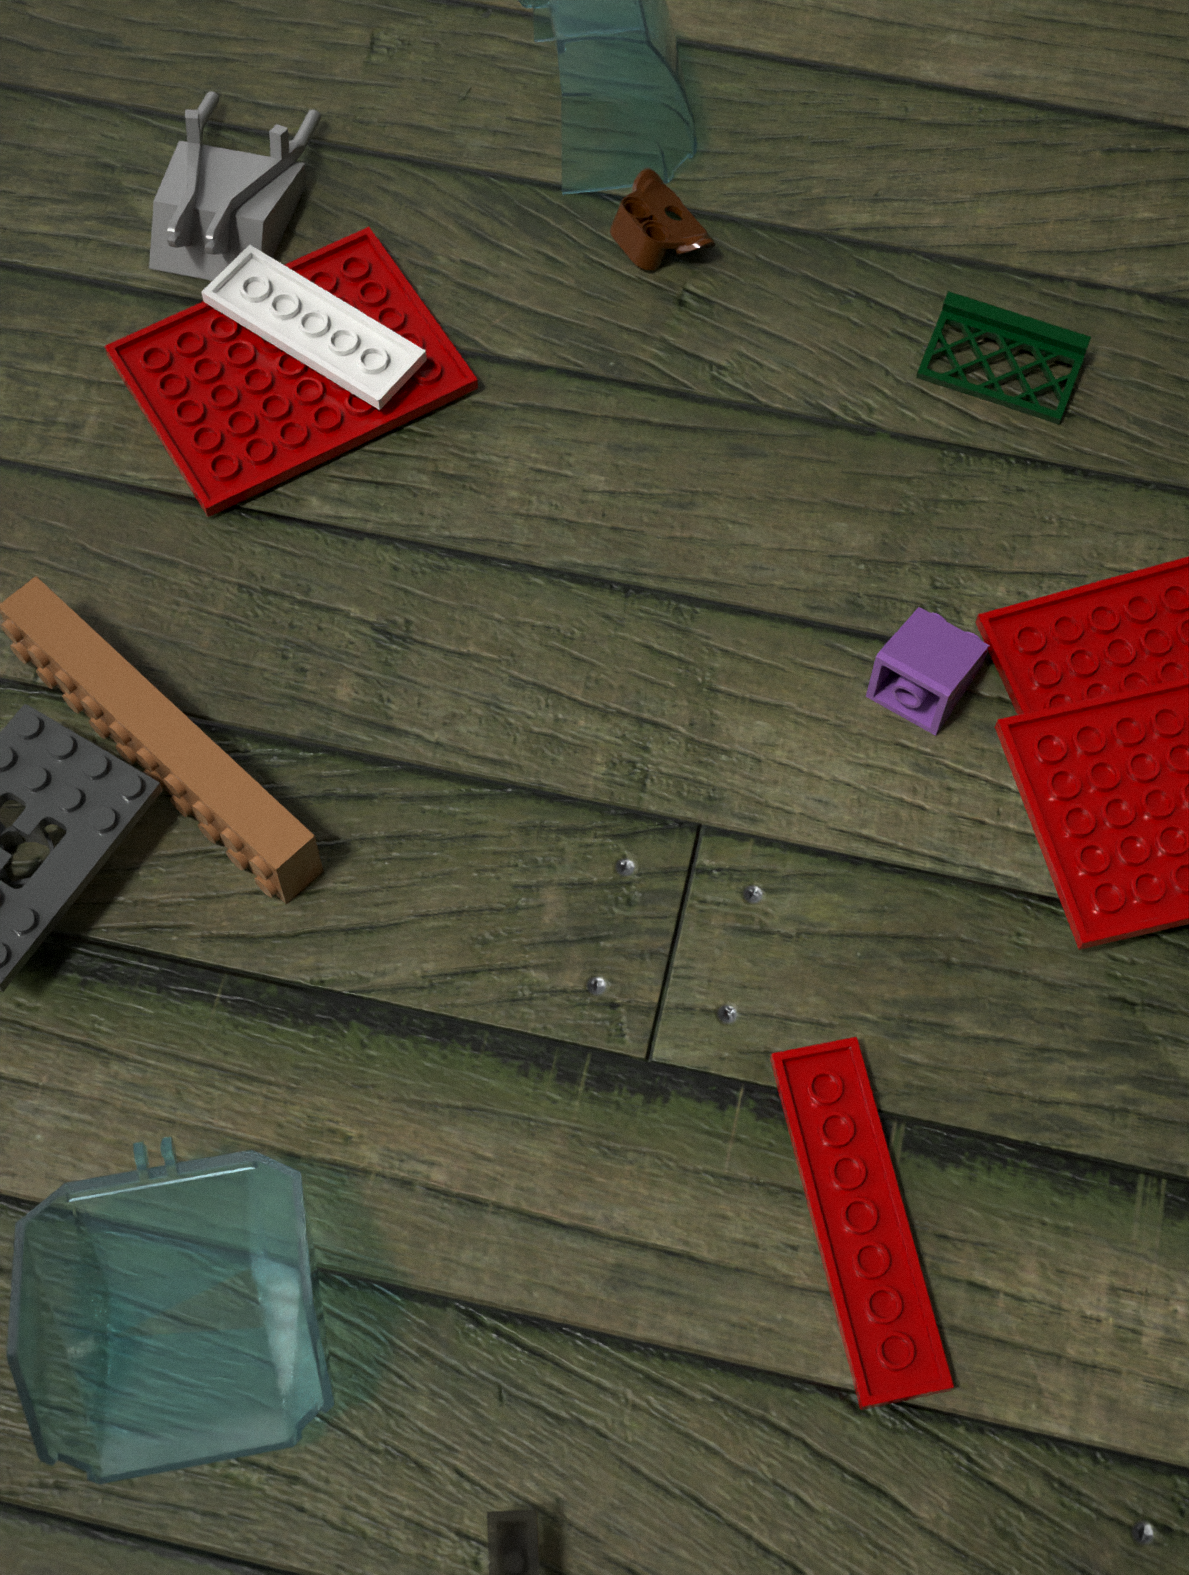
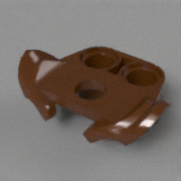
M648 167L637 175L633 182L632 193L622 199L610 228L611 236L635 265L645 270L658 269L667 249H675L678 254H683L702 247L711 248L716 245L714 240L708 236L706 229L689 212L680 198L666 186L654 170ZM665 212H674L678 214L682 220H673L669 218Z

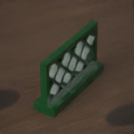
M948 291L916 378L1059 425L1086 355L1091 336ZM945 324L961 329L965 338L948 344L942 334ZM984 338L996 340L1000 350L983 356L976 342ZM939 342L941 348L936 349V346ZM969 345L976 360L960 366L952 352ZM1021 349L1032 352L1036 361L1019 367L1012 353ZM946 355L953 368L944 373L928 369L931 360ZM1005 356L1012 371L995 377L988 363ZM1058 360L1073 365L1069 374L1055 379L1048 367V364ZM981 366L988 381L979 385L969 383L964 373ZM1041 368L1048 383L1031 389L1024 374ZM1017 378L1024 393L1014 397L1004 394L1000 384ZM1066 384L1062 392L1060 386ZM1053 390L1059 401L1056 411L1040 406L1036 396Z

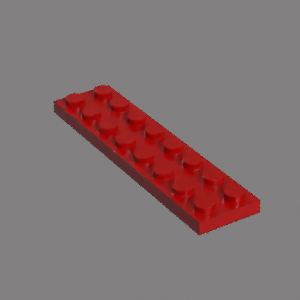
M857 1037L771 1053L770 1061L860 1410L951 1391L954 1388Z

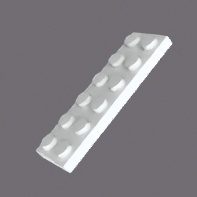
M251 245L242 251L201 292L205 303L378 410L394 396L427 360L424 349Z

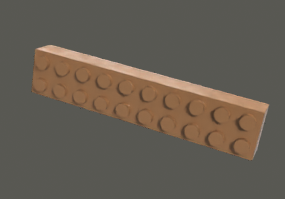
M37 576L0 603V613L4 620L0 626L13 641L10 648L19 660L24 664L31 661L38 668L36 673L50 689L57 686L64 693L62 695L64 701L75 713L79 714L83 711L90 717L89 724L101 738L111 737L117 743L115 747L126 762L130 765L137 762L144 769V774L160 782L161 787L172 796L170 800L175 808L185 817L190 814L193 815L200 822L198 827L204 836L214 844L219 840L228 849L226 854L240 870L243 871L247 867L257 876L254 878L256 884L267 896L272 898L276 894L287 904L323 872L315 836Z

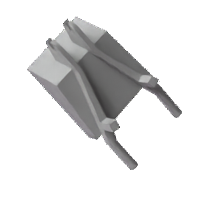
M208 92L197 110H185L187 142L179 140L153 203L149 269L213 281L249 245L273 258L306 187L305 163L296 162V160L304 152L321 120L320 113L316 110H310L296 136L290 141L288 128L276 124L269 131L271 156L268 157L202 145L203 128L219 102V96L215 92Z

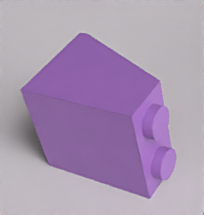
M918 607L877 654L866 697L936 736L983 666L990 645L984 643L974 633L964 632L948 623L941 615L933 612L930 613Z

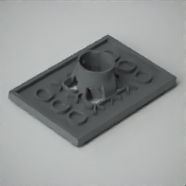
M27 704L20 708L0 732V808L9 800H15L25 806L24 811L11 827L6 828L0 821L1 992L5 991L163 791L160 782ZM50 824L57 825L67 831L56 847L45 829ZM23 837L26 842H36L50 849V854L31 878L11 881L3 868L13 856L8 851L12 847L24 843Z

